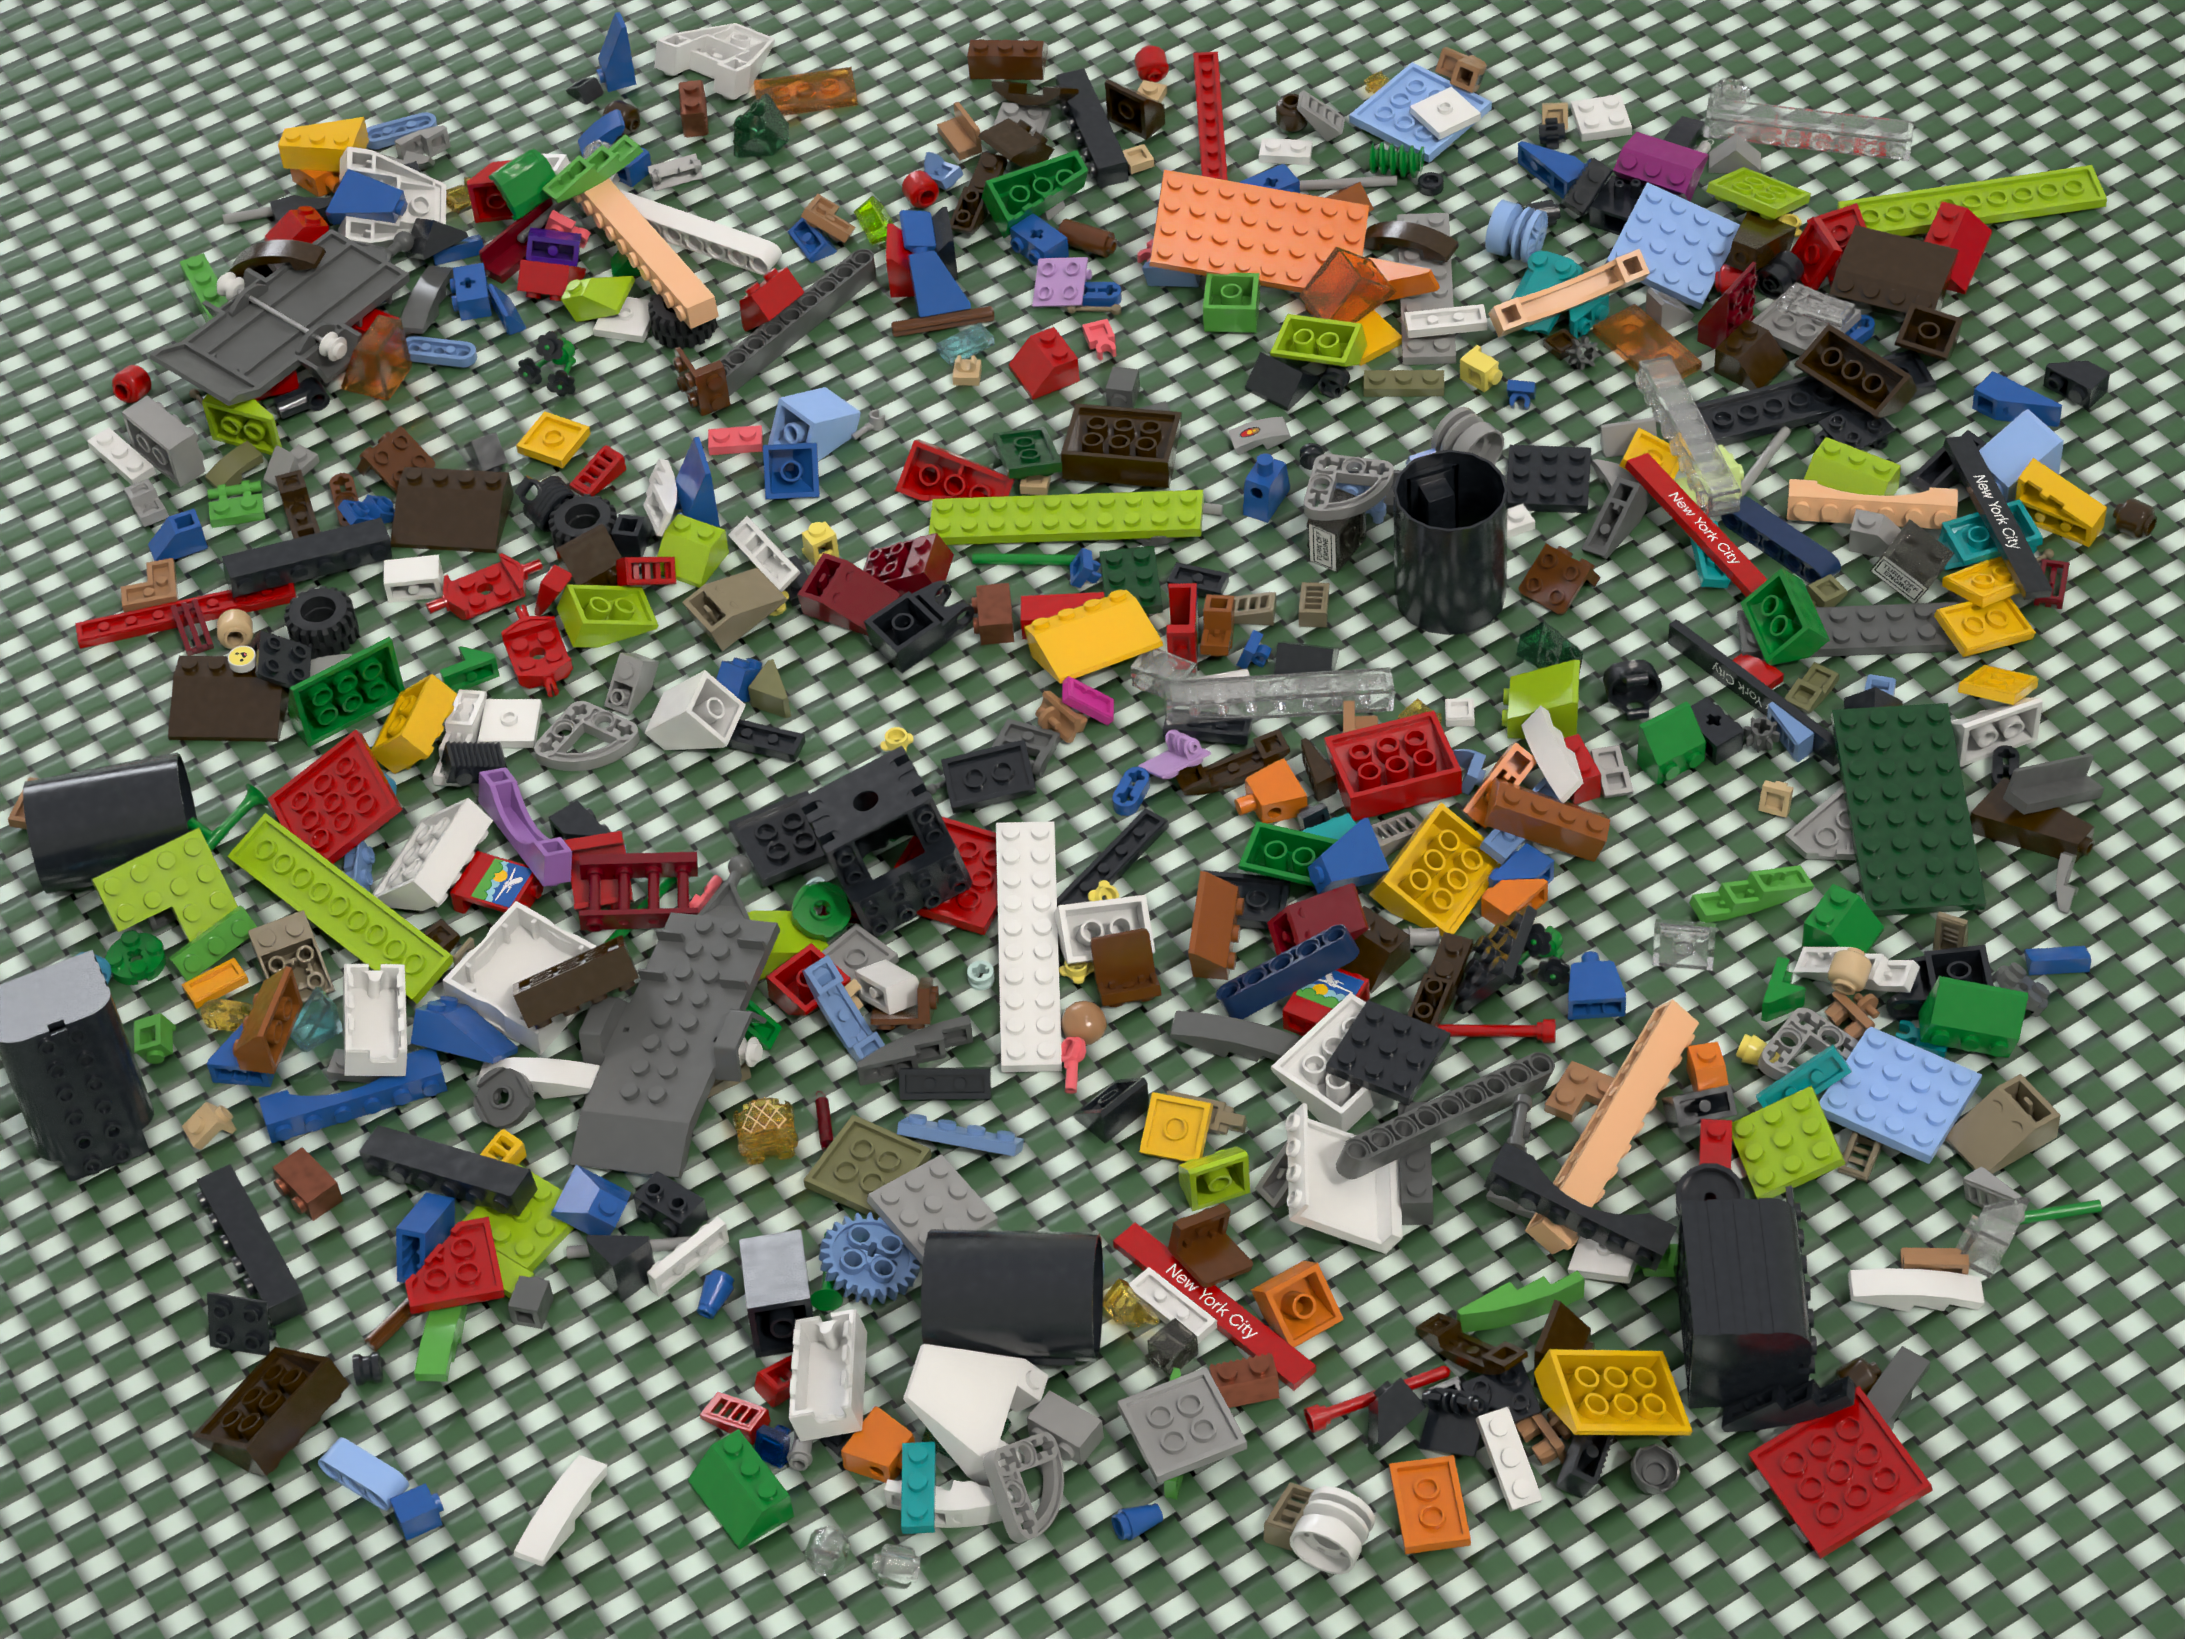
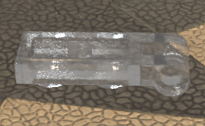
M1795 285L1790 286L1786 290L1785 296H1782L1776 302V308L1781 313L1786 314L1790 311L1843 328L1855 313V304Z

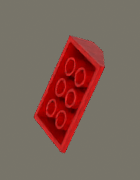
M1434 710L1324 738L1332 769L1336 773V782L1347 813L1350 814L1354 821L1462 794V770Z

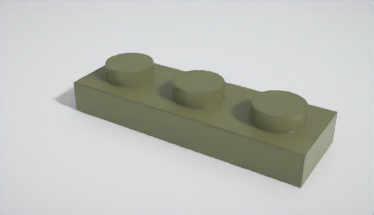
M1364 370V397L1444 396V370Z

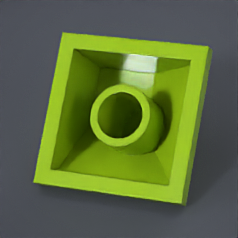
M633 276L576 279L569 282L561 300L576 322L618 315L635 282V278Z

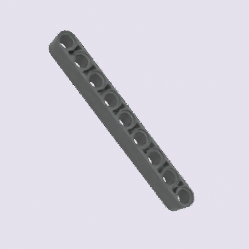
M858 249L806 289L805 293L769 322L761 325L719 359L724 365L729 396L876 278L875 259L871 250Z
M1532 1053L1354 1136L1346 1141L1336 1162V1169L1341 1176L1347 1179L1360 1178L1513 1105L1514 1097L1518 1094L1532 1096L1539 1093L1545 1088L1555 1068V1062L1546 1053Z

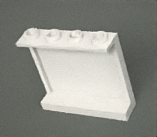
M1302 1103L1294 1112L1289 1114L1285 1123V1129L1287 1130L1286 1155L1288 1156V1170L1286 1179L1288 1181L1287 1206L1289 1207V1221L1384 1254L1388 1253L1403 1238L1400 1159L1357 1179H1347L1341 1176L1336 1169V1162L1346 1141L1356 1135L1309 1119L1307 1104Z

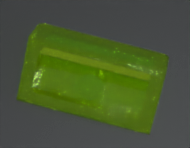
M871 196L853 212L870 243L873 245L887 240V224H893L883 204L874 196Z

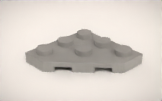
M1843 786L1785 834V841L1805 859L1856 860Z

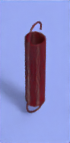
M826 1096L819 1097L815 1101L820 1145L823 1151V1147L828 1148L833 1141L829 1100Z

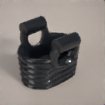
M526 475L514 491L524 504V516L543 532H550L549 520L551 512L555 511L554 507L558 504H563V500L567 498L572 499L575 496L559 476H549L540 482ZM535 485L537 496L533 500H528L525 496L532 486Z
M1630 660L1612 664L1604 672L1603 683L1608 701L1615 707L1621 708L1627 721L1649 718L1650 703L1655 701L1662 690L1661 679L1653 665L1646 660ZM1635 702L1641 703L1644 706L1633 709L1627 708L1628 704Z

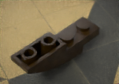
M982 152L968 187L964 186L950 220L952 231L973 235L982 226L990 213L982 199L985 181L1003 175L1008 163L1006 157Z
M1444 932L1429 971L1423 975L1407 1016L1437 1028L1439 1027L1456 996L1457 988L1463 980L1464 968L1473 948V939Z

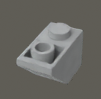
M620 653L604 706L626 715H631L651 690L659 662L637 653Z

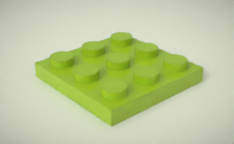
M1745 167L1709 182L1706 191L1715 195L1714 198L1719 201H1730L1737 204L1739 209L1745 211L1753 210L1760 213L1762 218L1768 220H1775L1808 204L1811 193Z
M1812 1085L1732 1122V1139L1757 1199L1774 1198L1786 1192V1186L1792 1185L1795 1188L1846 1164Z
M531 1172L538 1190L520 1216L509 1213L502 1214L495 1209L480 1205L476 1206L462 1221L489 1217L496 1251L533 1272L575 1227L551 1216L563 1190Z

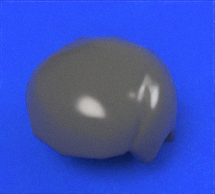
M1657 1444L1644 1448L1640 1447L1630 1464L1631 1479L1638 1489L1648 1494L1657 1495L1670 1491L1676 1486L1680 1477L1678 1459L1670 1450Z

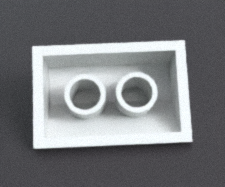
M2023 698L2015 705L2004 703L1988 710L1979 711L1971 716L1951 721L1960 767L1993 756L1994 750L1999 746L2008 745L2017 748L2037 741L2043 705L2042 699Z
M1146 895L1058 905L1054 912L1058 930V943L1067 964L1093 961L1090 941L1094 937L1141 928L1149 931L1152 953H1155Z

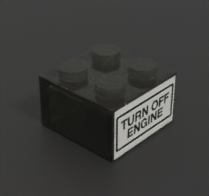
M1337 488L1334 491L1331 503L1345 501L1356 496ZM1366 511L1340 520L1320 521L1308 519L1306 527L1308 529L1307 547L1309 548V561L1338 573L1366 540Z
M1909 519L1870 571L1912 604H1916L1955 553Z

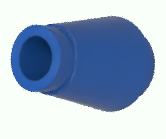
M712 1270L710 1275L705 1276L696 1310L698 1314L708 1319L714 1318L715 1314H717L734 1290V1279L729 1274L720 1270Z
M1156 1503L1119 1509L1118 1513L1112 1516V1526L1117 1537L1120 1540L1127 1539L1129 1541L1163 1521L1162 1511Z

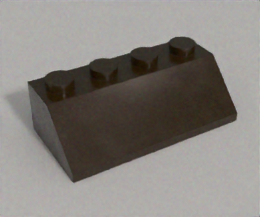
M1830 324L1823 329L1794 363L1796 368L1876 419L1900 412L1918 391L1910 374Z

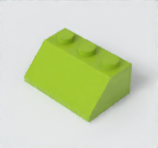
M1287 314L1270 351V355L1273 357L1347 367L1359 365L1367 343L1363 326L1360 323Z
M1826 437L1813 454L1804 480L1817 481V484L1849 493L1894 496L1899 489L1901 465Z

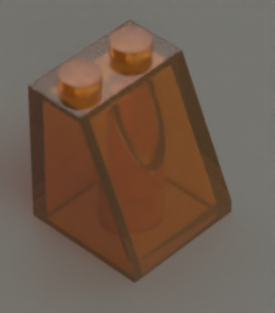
M1335 247L1299 296L1306 304L1305 309L1316 318L1357 323L1392 297L1396 291L1371 259Z
M378 315L353 350L341 385L342 390L389 401L412 368L402 320Z

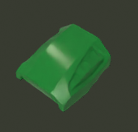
M532 148L504 164L488 177L494 181L513 214L511 217L515 221L551 198L542 188L556 174L547 158Z

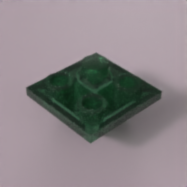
M766 93L759 100H754L750 108L743 115L740 114L734 121L733 144L734 156L737 158L773 156L789 141V123L772 98Z
M1543 621L1520 634L1516 656L1534 670L1571 660H1580L1581 669L1583 651L1561 635L1558 630Z

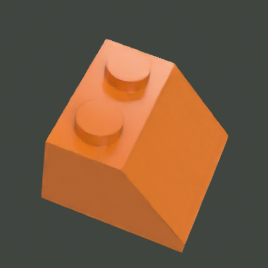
M1303 1260L1251 1289L1264 1319L1277 1335L1293 1347L1302 1344L1344 1320L1318 1263Z

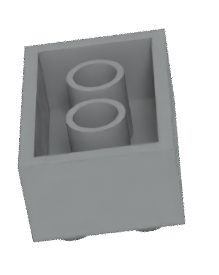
M145 396L122 411L132 448L178 487L181 488L205 472L203 464L204 455L197 443L199 440L197 433L192 427H186L177 415H171L167 412L160 402H155L149 396Z

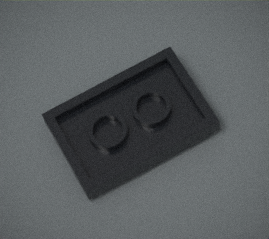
M1025 739L941 759L953 814L1037 794Z
M1203 870L1238 886L1240 898L1245 900L1243 916L1238 915L1237 925H1240V927L1269 929L1267 922L1288 906L1291 881L1264 875Z

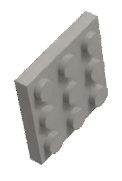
M1796 282L1751 322L1768 329L1781 348L1801 356L1828 324L1845 334L1861 320V310Z
M942 1154L869 1193L867 1197L868 1204L889 1228L901 1238L903 1244L922 1265L926 1238L931 1229L989 1230L996 1226L998 1217Z
M1207 1367L1117 1401L1118 1410L1157 1484L1247 1449V1441Z

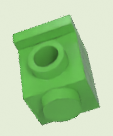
M161 1013L135 1020L134 1052L146 1062L152 1064L162 1063L165 1056L173 1054V1031H176V1025Z

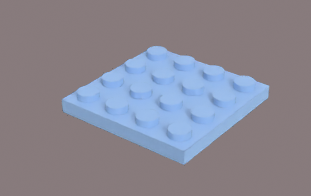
M1412 62L1349 115V123L1389 143H1394L1397 147L1404 144L1406 152L1409 151L1411 145H1414L1415 153H1418L1421 146H1424V161L1430 163L1474 124L1439 140L1410 114V106L1449 87H1453L1481 113V118L1492 110V101L1474 92L1471 93L1450 84L1449 80Z
M1647 182L1606 263L1640 249L1650 272L1641 283L1701 310L1715 283L1716 272L1720 271L1730 253L1733 239L1740 224Z
M1870 1027L1865 1031L1846 1060L1852 1072L1831 1085L1819 1102L1828 1120L1930 1164L1981 1083L1982 1074Z

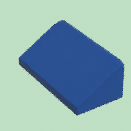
M901 210L899 216L904 248L913 252V248L928 246V251L934 250L936 248L931 213L927 211Z
M801 218L788 231L789 235L811 263L837 252L820 228L808 225L804 218Z
M478 234L467 237L433 255L435 266L479 255V251L484 247L481 236Z
M489 284L488 292L491 305L507 334L512 335L525 330L526 326L510 297L493 284Z
M2085 946L2024 949L2029 975L2090 972L2091 955Z

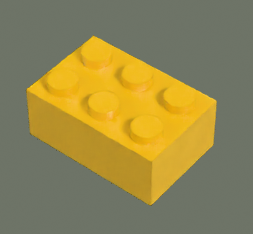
M433 674L400 692L371 749L375 759L393 774L403 769H410L415 762L421 759L426 760L434 750L432 745L435 739L444 730L442 725L444 720L454 710L452 704L457 693Z

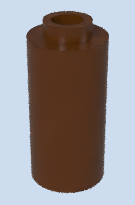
M1067 218L1062 221L1058 229L1060 233L1067 237L1068 246L1102 257H1108L1110 253L1113 254L1116 250L1117 239H1115L1113 232Z

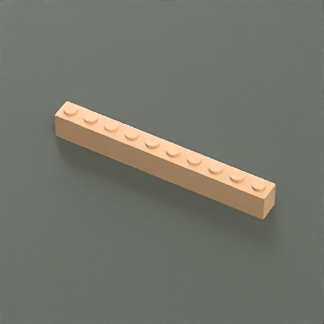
M609 178L582 194L573 197L576 203H580L583 206L586 215H591L594 218L596 226L605 231L609 241L616 243L619 252L628 257L631 266L638 268L644 281H649L654 292L663 297L667 307L674 309L680 321H684L692 329L719 317L715 296Z
M1673 999L1655 1008L1553 1182L1566 1195L1581 1204L1592 1208L1605 1194L1603 1189L1605 1184L1617 1173L1619 1160L1631 1149L1630 1141L1643 1128L1645 1115L1656 1106V1096L1668 1085L1670 1072L1680 1064L1683 1058L1681 1053L1695 1038L1693 1033L1699 1022ZM1536 1212L1525 1229L1531 1237L1552 1255L1563 1249H1571L1579 1238L1577 1232L1563 1225L1554 1224L1547 1217Z

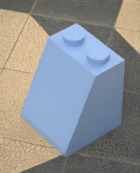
M826 387L781 397L778 400L768 445L817 443L819 461L852 438L851 435L857 430L861 412Z
M2027 409L1982 447L1979 452L2006 503L2015 501L2018 477L2032 458H2035L2059 475L2064 440Z

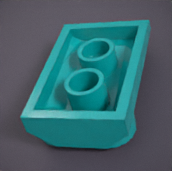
M1536 251L1528 258V269L1511 299L1555 286L1584 274V270L1568 257L1548 251ZM1561 313L1522 329L1549 335Z
M2020 499L2007 503L2034 554L2037 551V547L2043 544V536ZM1978 512L1942 523L1938 542L1953 552L1942 565L1944 570L2001 557Z

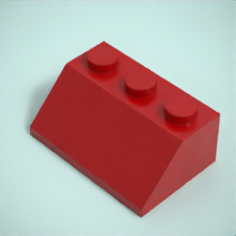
M1942 201L1924 242L1959 250L1947 290L1966 294L1992 235V230L1968 208Z

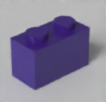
M530 227L526 260L577 267L581 234Z

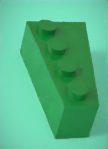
M1078 150L985 181L982 199L1003 238L1011 235L1010 228L1033 213L1039 217L1082 189L1085 185L1088 168Z

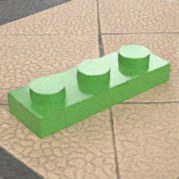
M240 905L169 957V959L187 982L200 975L249 938L248 930L257 926L244 907Z

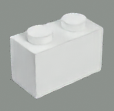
M439 555L384 560V587L388 603L441 597L443 595V570Z
M885 959L855 970L856 981L862 987L858 991L859 998L883 1012L891 1015L918 1004L917 988L919 981L917 977Z

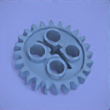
M871 1212L868 1213L867 1219H862L861 1215L856 1213L854 1221L844 1216L842 1224L834 1222L832 1230L827 1229L825 1238L822 1239L819 1260L822 1261L820 1270L827 1272L825 1280H835L834 1290L843 1287L845 1289L843 1297L845 1298L851 1293L855 1294L856 1302H859L863 1296L867 1298L869 1305L872 1304L873 1298L876 1297L881 1304H884L887 1295L895 1301L898 1292L905 1295L908 1286L913 1287L920 1270V1262L903 1244L901 1238L889 1228L881 1217L878 1220H874Z

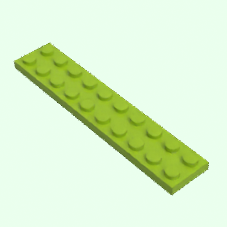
M2087 165L1838 202L1837 209L1857 203L1867 228L1899 236L1928 233L1942 201L1966 207L1983 223L1991 224L2106 207L2107 197L2093 166Z
M1203 490L933 499L928 535L938 533L946 545L1143 539L1154 536H1166V538L1201 537L1204 493Z
M266 813L227 856L232 862L297 912L304 910L307 920L364 964H369V968L373 971H380L381 964L405 965L406 996L416 1004L422 1000L454 962L453 956Z

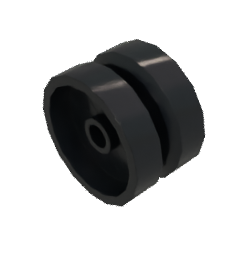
M1703 1163L1690 1168L1681 1177L1676 1188V1215L1678 1220L1680 1219V1203L1682 1200L1744 1199L1745 1189L1740 1178L1730 1168L1717 1163Z

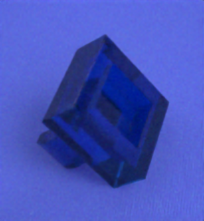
M763 1424L756 1431L755 1451L762 1460L778 1468H782L788 1462L787 1454L790 1448L791 1437L787 1435L790 1434L791 1429L780 1424L773 1429Z

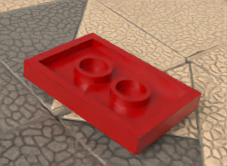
M1857 203L1816 216L1822 219L1843 251L1827 275L1830 287L1855 225L1866 227Z

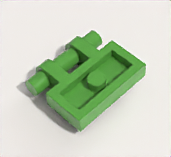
M245 480L237 485L226 486V484L217 485V488L208 489L209 500L219 499V501L208 502L211 527L217 528L265 520L262 493L253 495L254 492L263 491L261 481L250 482V480ZM242 494H243L242 497H236V498H230V499H229V497H231V496H237V495H242Z

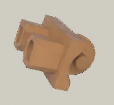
M1044 691L1042 704L1035 713L1038 717V725L1042 729H1051L1052 731L1059 732L1060 738L1066 743L1073 742L1076 733L1084 731L1088 721L1087 717L1082 713H1075L1070 706L1062 703V697L1058 698L1051 691Z
M1837 991L1832 993L1835 1001L1824 1011L1827 1018L1838 1027L1849 1017L1853 1022L1843 1031L1859 1041L1868 1028L1875 1027V1023L1868 1015L1873 1019L1879 1016L1880 1012L1876 1009L1879 1002L1878 998L1873 994L1863 997L1860 993H1857L1853 997L1857 1004H1854L1845 994Z
M1553 1410L1547 1413L1550 1419L1549 1422L1539 1413L1515 1424L1519 1435L1526 1443L1539 1434L1544 1438L1531 1447L1542 1466L1557 1457L1562 1464L1564 1463L1567 1452L1564 1450L1565 1445L1558 1436L1562 1435L1567 1440L1572 1436V1433Z

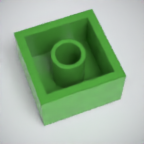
M1207 273L1203 302L1205 332L1257 333L1260 305L1259 273H1230L1228 275Z

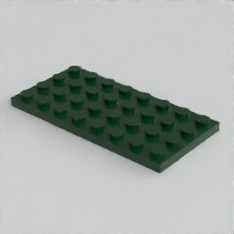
M1948 703L1832 710L1831 722L1863 901L1875 916L1985 910L1986 899Z

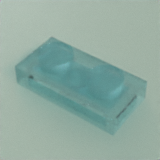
M980 322L937 343L936 350L952 366L958 355H961L962 359H966L995 345V339Z

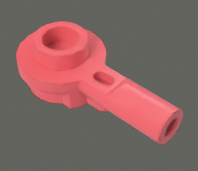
M714 875L705 886L701 897L697 894L694 895L689 903V908L698 907L699 914L722 884V878Z
M1067 1037L1061 1043V1062L1064 1063V1068H1066L1065 1092L1074 1094L1077 1092L1078 1063L1086 1055V1044L1084 1039L1080 1037Z

